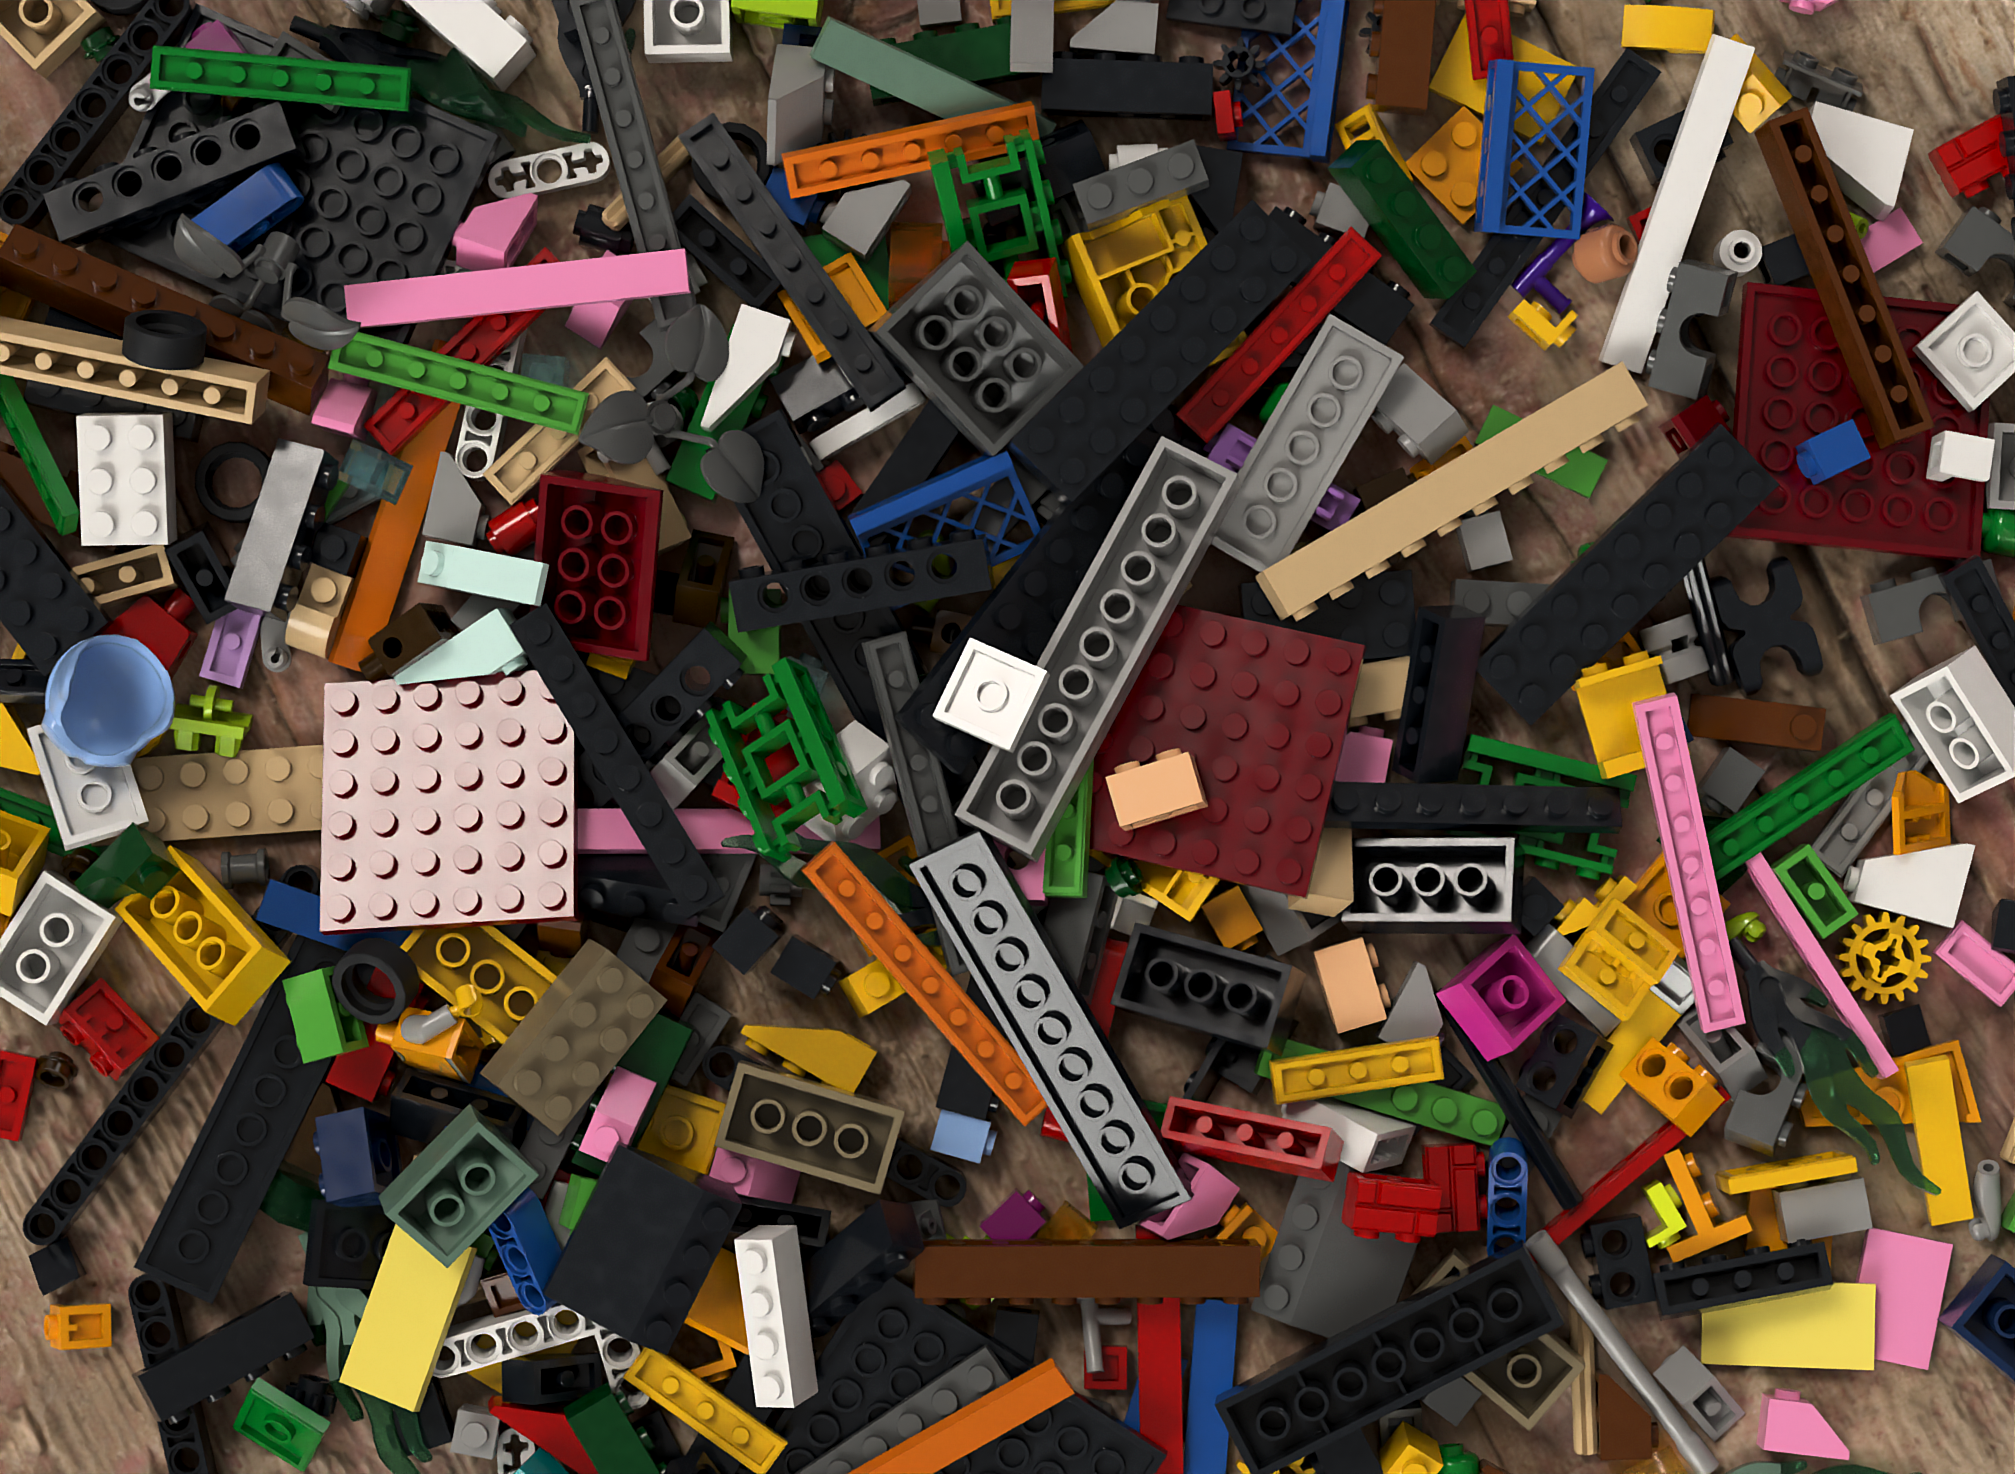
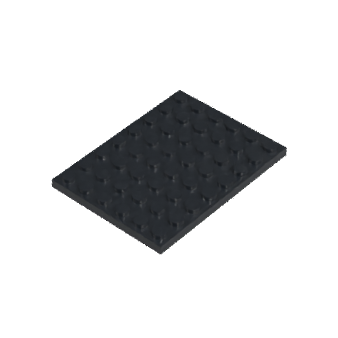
M196 3L176 47L186 48L184 45L192 40L191 36L197 28L208 22L213 23L217 19L231 29L249 54L269 55L278 39ZM171 91L152 109L146 112L124 162L133 159V154L140 149L146 147L161 148L173 143L172 138L178 134L188 131L199 133L211 128V123L216 119L233 114L221 106L220 100L222 95ZM412 97L410 99V112L340 106L335 114L320 104L280 101L291 110L307 154L306 158L283 166L304 196V202L293 213L237 252L240 258L243 260L255 250L257 244L263 245L271 232H282L289 235L300 247V252L293 262L298 268L293 275L291 298L302 297L314 301L347 319L344 285L440 275L452 249L454 233L459 224L464 222L502 138L495 133ZM253 132L246 138V150L253 149L258 145L260 132ZM215 147L208 152L206 156L207 165H212L219 160L221 155L220 147ZM180 162L174 163L169 167L167 171L168 181L174 180L180 175ZM141 178L134 179L129 184V196H134L140 191L142 187ZM240 184L100 238L105 242L219 293L229 295L244 304L259 279L254 272L256 268L254 262L234 278H230L224 273L219 278L205 276L182 262L174 249L177 221L182 213L191 220ZM285 278L279 280L276 284L266 283L252 307L290 323V321L281 316ZM417 323L359 329L358 332L408 345Z
M895 1274L883 1284L879 1291L872 1293L862 1301L854 1312L846 1315L815 1363L818 1392L795 1408H786L772 1430L785 1438L788 1444L766 1474L796 1473L986 1344L989 1345L1011 1376V1380L1036 1367V1365L944 1305L923 1304L922 1298L914 1297L913 1285ZM1074 1391L1075 1394L934 1474H1155L1166 1458L1168 1451ZM749 1468L745 1472V1474H756Z

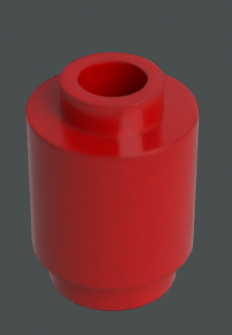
M531 498L527 502L520 500L488 521L491 530L486 533V536L498 554L506 551L509 556L513 557L535 542L538 502L535 498Z

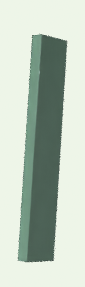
M830 16L827 17L810 52L811 58L944 119L1018 104ZM1035 112L1039 138L1052 133L1056 122Z

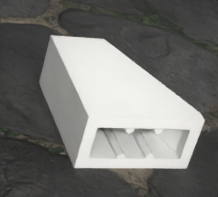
M1815 101L1809 112L1840 190L1875 219L1884 221L1895 207L1914 130Z
M1956 843L1902 855L1889 854L1858 859L1855 867L1850 866L1848 868L1843 890L1848 891L1847 898L1850 902L1934 925L1954 928L1975 845Z
M1332 1097L1282 1104L1281 1108L1282 1118L1331 1127L1344 1141L1339 1161L1362 1173L1402 1164L1416 1125L1403 1119Z

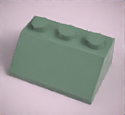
M469 1104L378 1197L385 1215L448 1268L539 1176V1173L493 1123Z

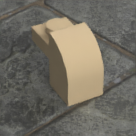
M312 563L298 602L290 613L285 634L286 645L328 659L354 578Z

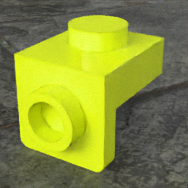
M1653 1179L1640 1188L1660 1220L1661 1225L1644 1234L1646 1246L1649 1248L1657 1245L1658 1249H1663L1680 1239L1679 1231L1687 1227L1677 1210L1683 1204L1670 1183L1663 1186L1660 1181Z

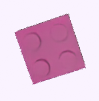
M1515 934L1487 946L1435 994L1487 1062L1514 1051L1566 1002V999Z

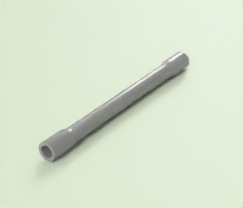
M1541 1230L1532 1235L1525 1243L1529 1252L1544 1272L1555 1281L1673 1439L1677 1450L1695 1474H1710L1719 1464L1718 1460L1700 1436L1690 1428L1569 1266L1567 1258L1547 1231Z

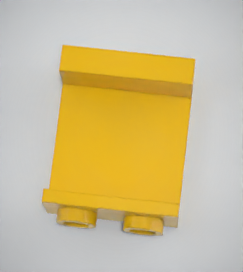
M1645 650L1622 657L1625 666L1608 670L1605 662L1581 669L1583 678L1575 680V691L1602 779H1609L1645 768L1632 702L1667 694L1658 666L1663 664L1661 655L1649 658L1648 651Z

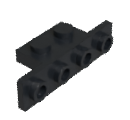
M1268 954L1264 957L1270 960L1278 961L1277 959L1273 958ZM1295 1019L1292 1021L1288 1034L1289 1039L1299 1024ZM1213 1037L1206 1047L1205 1056L1207 1057L1201 1067L1189 1076L1184 1085L1183 1091L1185 1094L1183 1099L1206 1103L1221 1076L1257 1096L1267 1079L1254 1073L1261 1050Z

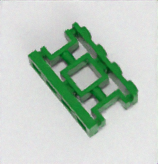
M1027 128L1019 130L1020 135H1005L1003 138L1007 151L1006 157L970 166L966 164L962 147L953 148V151L945 153L944 148L927 152L951 254L968 241L974 248L976 247L979 254L987 262L998 259L1002 260L1005 274L1000 276L1007 283V278L1014 262L1019 261L1018 254L1039 249L1035 232L1042 231L1048 258H1057L1063 298H1068L1065 285L1072 283V276L1067 258L1059 260L1056 245L1064 244L1058 219L1050 220L1047 206L1055 204L1049 179L1041 180L1038 166L1046 164L1040 139L1032 141ZM1024 151L1035 201L1028 202L1023 186L1003 191L1000 175L1021 170L1017 152ZM958 168L962 184L983 179L986 195L965 200L968 218L962 219L950 169ZM1019 204L1026 235L985 245L978 214Z
M786 657L772 665L774 675L768 673L762 677L770 694L745 712L742 706L728 700L722 704L724 709L721 711L711 708L705 713L710 725L708 734L712 742L722 753L725 761L723 763V770L737 789L740 797L737 803L741 812L749 819L754 830L752 839L756 848L764 856H770L784 863L792 858L790 851L797 852L802 848L795 829L813 817L821 814L823 820L838 825L843 821L842 816L845 814L856 818L868 810L808 669ZM789 707L795 721L788 718L776 726L773 717ZM758 728L762 737L745 747L740 733L747 735ZM790 742L800 766L774 782L765 758ZM820 778L825 792L818 790L806 798L803 787ZM788 798L792 808L775 818L770 804L776 806Z
M1473 734L1466 736L1463 749L1464 755L1460 764V768L1480 773L1477 785H1489L1493 769L1491 765L1477 762L1478 755L1534 769L1532 776L1519 772L1515 773L1512 785L1524 786V784L1532 786L1575 787L1559 783L1560 777L1564 776L1605 787L1619 788L1621 808H1628L1630 793L1634 791L1637 778L1635 774L1626 773L1609 779H1602L1598 765ZM1444 830L1443 834L1453 836L1452 838H1498L1474 831ZM1510 832L1518 834L1517 841L1525 850V854L1535 856L1534 865L1559 870L1560 863L1577 867L1575 875L1599 881L1602 873L1613 874L1614 858H1616L1618 850L1597 845L1600 833H1588L1584 846V851L1600 855L1599 862L1543 849L1545 841L1562 845L1565 833Z

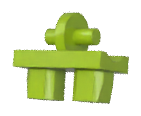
M210 684L205 696L191 694L189 705L177 703L174 718L169 729H174L176 749L186 751L198 750L201 746L202 734L216 736L215 753L219 756L234 758L237 756L238 751L241 750L244 737L252 727L253 714L233 712L234 700L220 698V687Z

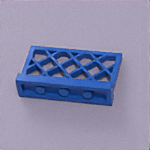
M1322 0L1320 15L1306 26L1296 15L1295 22L1301 30L1283 45L1274 35L1267 34L1278 49L1262 62H1265L1268 66L1283 54L1296 72L1276 87L1264 71H1258L1272 88V91L1254 106L1244 95L1245 85H1243L1242 94H1238L1234 86L1233 102L1240 101L1241 108L1244 102L1249 110L1242 114L1243 123L1252 115H1255L1267 133L1254 143L1238 142L1239 127H1236L1237 140L1227 141V150L1312 159L1313 162L1330 164L1350 0ZM1318 26L1316 40L1311 31ZM1241 31V37L1247 49H1250V42L1261 33ZM1304 36H1307L1316 47L1315 56L1300 68L1287 50ZM1238 59L1237 69L1242 73L1247 71V64ZM1313 67L1312 80L1310 81L1305 73ZM1301 77L1310 88V95L1307 101L1297 109H1294L1281 92ZM1278 96L1291 113L1271 129L1258 111ZM1308 109L1305 123L1299 115ZM1296 119L1305 130L1303 148L1284 146L1276 134ZM1273 138L1278 145H1268L1264 143H1266L1269 139Z
M1505 59L1488 61L1474 232L1580 240L1595 68L1517 62ZM1519 71L1534 72L1545 85L1529 101L1517 89ZM1544 73L1559 75L1550 82ZM1567 75L1583 76L1581 95L1569 105L1554 86ZM1549 91L1564 110L1546 124L1533 109L1532 105ZM1517 99L1522 107L1515 112ZM1580 104V113L1578 116L1573 109ZM1527 111L1541 130L1523 144L1513 132L1514 121ZM1566 115H1569L1578 126V136L1565 148L1551 131V128ZM1546 134L1560 153L1542 167L1528 148ZM1513 142L1518 147V150L1511 155ZM1576 147V158L1574 159L1570 152ZM1523 154L1536 169L1537 173L1519 187L1510 176V165ZM1565 157L1574 168V180L1561 190L1547 172ZM1542 177L1556 196L1538 210L1524 191ZM1510 185L1515 192L1508 197V188ZM1573 189L1571 202L1566 195ZM1520 197L1534 215L1521 226L1505 225L1507 206ZM1560 200L1571 212L1569 230L1554 229L1543 216ZM1539 220V222L1544 226V228L1530 226L1535 221Z
M1004 447L995 456L983 455L848 515L864 554V548L870 546L868 538L883 531L899 537L895 549L902 548L905 540L916 538L907 534L913 518L925 514L938 519L932 535L933 543L937 542L944 522L961 529H974L975 534H986L988 539L995 541L990 552L992 567L1022 554L1041 529L1013 467L1011 458ZM1008 476L1014 489L1008 508L985 500L991 483ZM983 487L980 497L970 494ZM965 497L978 502L969 525L946 517L953 500ZM1017 500L1024 514L1014 511ZM944 505L941 515L931 511ZM983 505L1005 513L997 536L974 528ZM1011 515L1027 521L1034 537L1019 544L1003 539ZM905 522L902 532L892 529V527ZM1000 543L1010 547L997 553ZM956 560L953 564V567L949 575H952L957 571ZM897 562L893 564L892 571L894 568L915 575L913 568ZM907 604L892 606L891 609L894 611Z

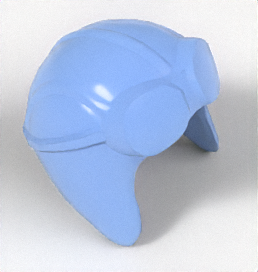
M99 635L85 639L72 646L55 664L46 687V712L41 727L50 741L59 750L69 757L81 759L84 764L109 768L128 766L132 763L137 752L143 749L153 738L166 732L172 724L175 711V692L169 673L155 654L137 639L121 635Z

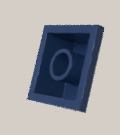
M365 1107L316 1117L317 1131L313 1133V1143L321 1159L322 1173L319 1174V1187L322 1195L326 1198V1202L340 1207L381 1205L378 1196L403 1172L398 1135L389 1133L390 1117Z

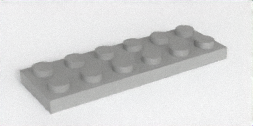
M1329 314L1245 459L1243 466L1237 474L1242 487L1211 544L1259 572L1289 556L1404 356Z

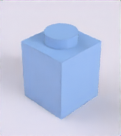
M941 1109L930 1150L980 1164L982 1154L991 1156L997 1131L989 1129L991 1119L981 1120Z

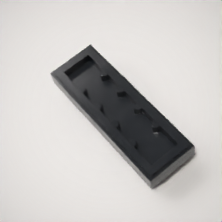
M1169 0L1166 18L1168 21L1292 37L1298 0Z

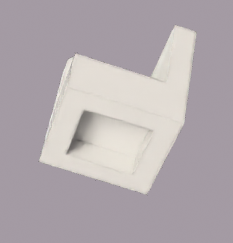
M1947 430L1933 436L1926 479L1941 482L1951 477L1979 482L1989 480L1995 440Z
M1142 894L1136 896L1128 895L1125 898L1118 896L1110 928L1131 936L1135 922L1147 926L1150 925L1159 901Z

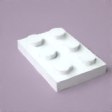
M41 725L27 728L28 737L65 851L121 835L132 822L142 828L149 826V820L131 765L109 768L84 764L81 759L69 757L59 750L47 737Z

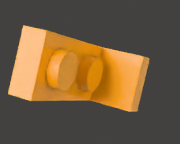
M1680 1146L1663 1155L1697 1231L1666 1247L1673 1263L1754 1230L1755 1225L1749 1211L1721 1223H1716L1714 1217L1720 1215V1212L1711 1192L1708 1191L1703 1194L1697 1177L1703 1174L1693 1152L1686 1154L1683 1146Z

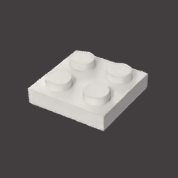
M1978 291L1971 294L1912 349L1968 412L1975 410L2015 373V332Z
M969 638L932 716L938 721L1013 753L1050 674L1044 669Z

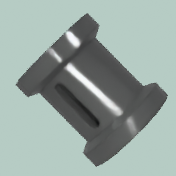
M266 848L258 849L255 854L231 855L230 852H222L221 876L224 888L226 890L233 889L236 884L260 883L261 886H267L270 879V863Z

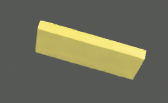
M395 1224L339 1382L412 1412H419L478 1248L469 1246L446 1268Z
M1833 1282L1831 1289L1701 1313L1700 1362L1702 1364L1874 1370L1876 1284Z

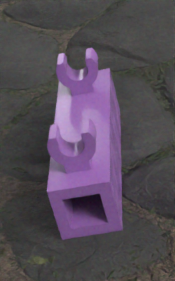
M1227 423L1223 432L1219 431L1208 444H1205L1203 450L1209 453L1207 459L1238 473L1257 439ZM1331 483L1308 523L1327 534L1349 521L1361 499Z

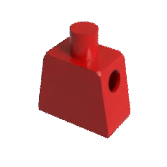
M181 587L175 590L164 605L154 596L146 594L113 620L114 623L100 635H121L139 640L160 660L172 680L198 635L183 622L196 605L190 594Z

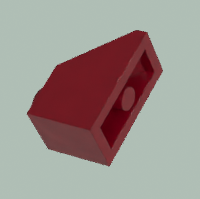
M1705 395L1658 428L1680 459L1717 422L1722 424L1729 432L1730 428L1726 422L1730 418L1717 399L1711 402L1709 397Z

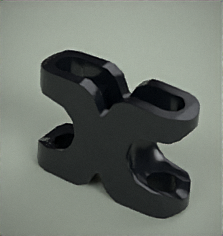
M1783 555L1775 557L1769 562L1766 569L1769 592L1765 600L1758 605H1749L1741 601L1734 590L1732 582L1727 577L1715 576L1710 578L1722 629L1739 633V637L1728 646V652L1735 675V683L1738 690L1746 697L1756 694L1762 688L1763 679L1761 676L1760 660L1764 652L1771 647H1780L1788 651L1795 662L1797 670L1803 675L1815 676L1820 674L1823 669L1822 656L1814 629L1807 622L1791 620L1790 618L1801 606L1803 594L1790 560Z

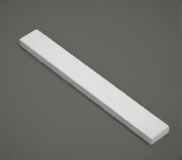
M1712 34L1644 227L1638 245L1637 258L1634 261L1632 270L1628 273L1598 360L1615 366L1623 361L1627 370L1639 374L1642 373L1656 333L1659 315L1665 307L1670 293L1667 291L1670 272L1673 267H1678L1679 262H1681L1753 57L1754 47L1719 35Z

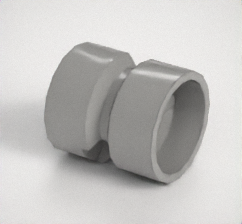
M1691 613L1638 631L1644 650H1647L1648 654L1654 657L1659 655L1662 657L1663 664L1658 666L1664 686L1710 670L1703 647L1696 646L1694 643L1698 632ZM1672 645L1676 647L1677 652L1672 653Z

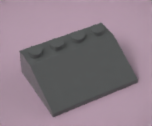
M968 241L963 243L900 298L867 330L875 342L976 449L985 456H995L1084 367Z
M1339 1161L1334 1183L1298 1176L1260 1281V1297L1254 1298L1251 1310L1288 1325L1330 1338L1398 1303L1419 1243L1402 1242L1395 1239V1233L1380 1232L1379 1239L1357 1237L1353 1235L1354 1229H1350L1342 1222L1341 1217L1346 1197L1347 1174L1349 1171H1360ZM1379 1170L1366 1172L1371 1174L1390 1175Z

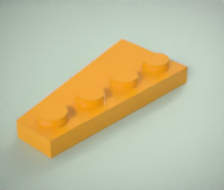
M1956 1039L1921 1048L1895 1058L1891 1057L1899 1071L1884 1079H1877L1867 1063L1806 1080L1803 1083L1808 1084L1809 1089L1801 1109L1798 1108L1802 1125L1805 1127L1911 1124L1913 1119L1904 1062L1946 1054L1950 1061L1959 1122H1981L1959 1040Z

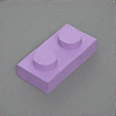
M236 609L217 619L199 676L243 689L260 633L261 621L264 616Z

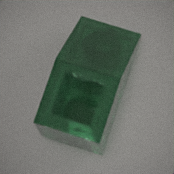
M279 1169L260 1210L280 1224L308 1232L312 1198H326L322 1195L318 1183Z

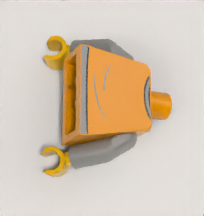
M466 984L456 989V1005L450 1007L446 1004L434 1012L407 1007L401 1014L399 1021L393 1020L386 1024H378L376 1029V1041L391 1045V1048L403 1063L471 1084L482 1050L484 1048L493 1050L502 1046L482 1029V1038H479L467 1020L459 1017H474L479 1015L483 1009L481 991H476L473 984Z

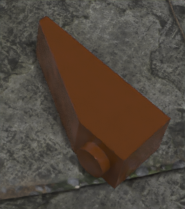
M1691 694L1687 727L1693 737L1817 752L1821 751L1826 709L1786 703Z

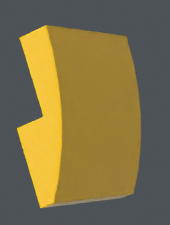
M1614 897L1583 932L1557 969L1623 1022L1631 1018L1651 986L1661 981L1680 952V949Z

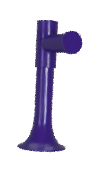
M1584 192L1580 234L1600 221L1610 220L1614 222L1610 214ZM1556 238L1510 285L1522 297H1525L1534 288L1557 310L1558 314L1562 313L1572 300L1563 295L1545 275L1553 268L1555 262L1573 245L1576 239Z

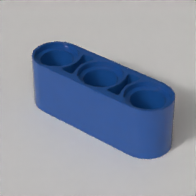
M276 162L260 169L191 220L237 253L298 209L304 202V196L281 163Z
M1504 1137L1495 1141L1489 1151L1487 1201L1488 1256L1504 1249L1495 1243L1500 1238L1509 1237L1516 1242L1523 1240L1526 1243L1528 1158L1527 1151L1522 1142L1512 1137ZM1503 1157H1513L1519 1161L1518 1165L1513 1168H1503L1497 1162ZM1503 1197H1511L1518 1203L1512 1208H1502L1496 1202Z
M527 1187L488 1227V1230L521 1304L532 1314L541 1315L558 1303L545 1296L543 1289L562 1251L539 1198Z

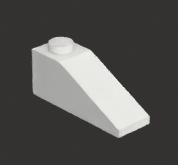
M741 304L728 342L729 358L727 366L720 377L715 380L700 425L703 430L712 432L779 366L782 356L790 357L797 333L791 331V320Z

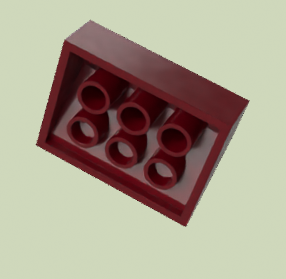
M562 469L541 474L534 561L549 564L541 606L547 603L575 651L649 661L664 490L603 475ZM530 605V612L540 606Z

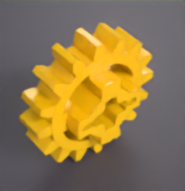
M1880 911L1877 922H1875L1870 914L1862 915L1864 926L1860 927L1855 923H1850L1848 928L1853 934L1852 937H1840L1838 940L1842 945L1846 946L1845 953L1835 954V959L1845 961L1846 967L1842 968L1838 974L1840 977L1851 976L1852 981L1847 989L1854 992L1863 988L1861 999L1865 1001H1870L1875 993H1877L1879 1004H1887L1889 994H1892L1896 1001H1904L1903 990L1906 988L1916 993L1919 989L1914 982L1915 978L1928 977V974L1920 969L1921 963L1931 961V956L1921 954V948L1925 947L1929 942L1927 939H1916L1914 937L1920 928L1917 924H1912L1906 928L1903 927L1905 924V916L1897 914L1892 922H1890L1888 912ZM1885 929L1878 940L1873 942L1863 940L1871 932ZM1903 940H1905L1909 948L1910 960L1905 957L1902 950ZM1887 949L1886 955L1892 958L1891 963L1880 966V960L1875 958V954L1877 951H1885ZM1856 955L1861 957L1866 970L1863 976L1858 969ZM1896 973L1904 975L1896 983L1882 986V983L1886 982L1888 976Z

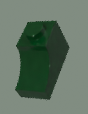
M132 822L74 883L81 894L109 909L116 902L131 894L141 893L147 898L152 899L180 871V868L159 837Z

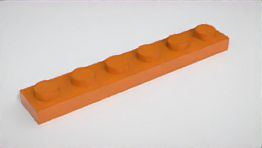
M1031 101L782 153L781 157L789 196L791 199L930 170L927 152L944 148L945 153L952 152L953 148L962 147L966 162L1007 153L1003 138L1005 135H1020L1019 130L1027 128L1032 141L1039 139L1034 105Z

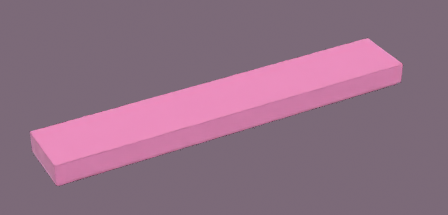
M1758 853L1743 863L1742 866L1837 1016L1844 1025L1854 1031L1851 1038L1877 1079L1887 1078L1899 1071L1762 853Z

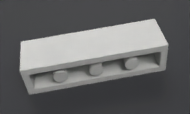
M758 1225L734 1239L756 1407L795 1408L818 1392L797 1225Z

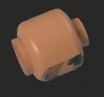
M1611 223L1583 231L1580 234V240L1576 239L1572 261L1576 270L1587 281L1597 284L1626 276L1633 268L1634 261L1638 255V248L1630 232L1620 225Z

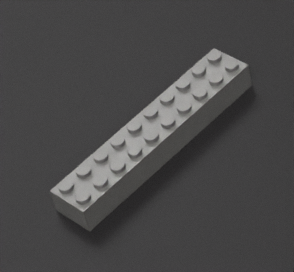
M1161 436L1036 665L1046 670L1050 677L1014 752L1011 753L992 745L955 813V816L962 824L974 830L982 829L994 841L1036 863L1038 862L1242 487L1237 473Z

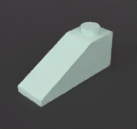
M426 541L417 582L452 591L541 607L549 564Z
M496 608L393 678L398 685L493 675L498 672H504L507 677L515 671H520L528 665L526 660L528 656L509 626L517 621L510 608Z

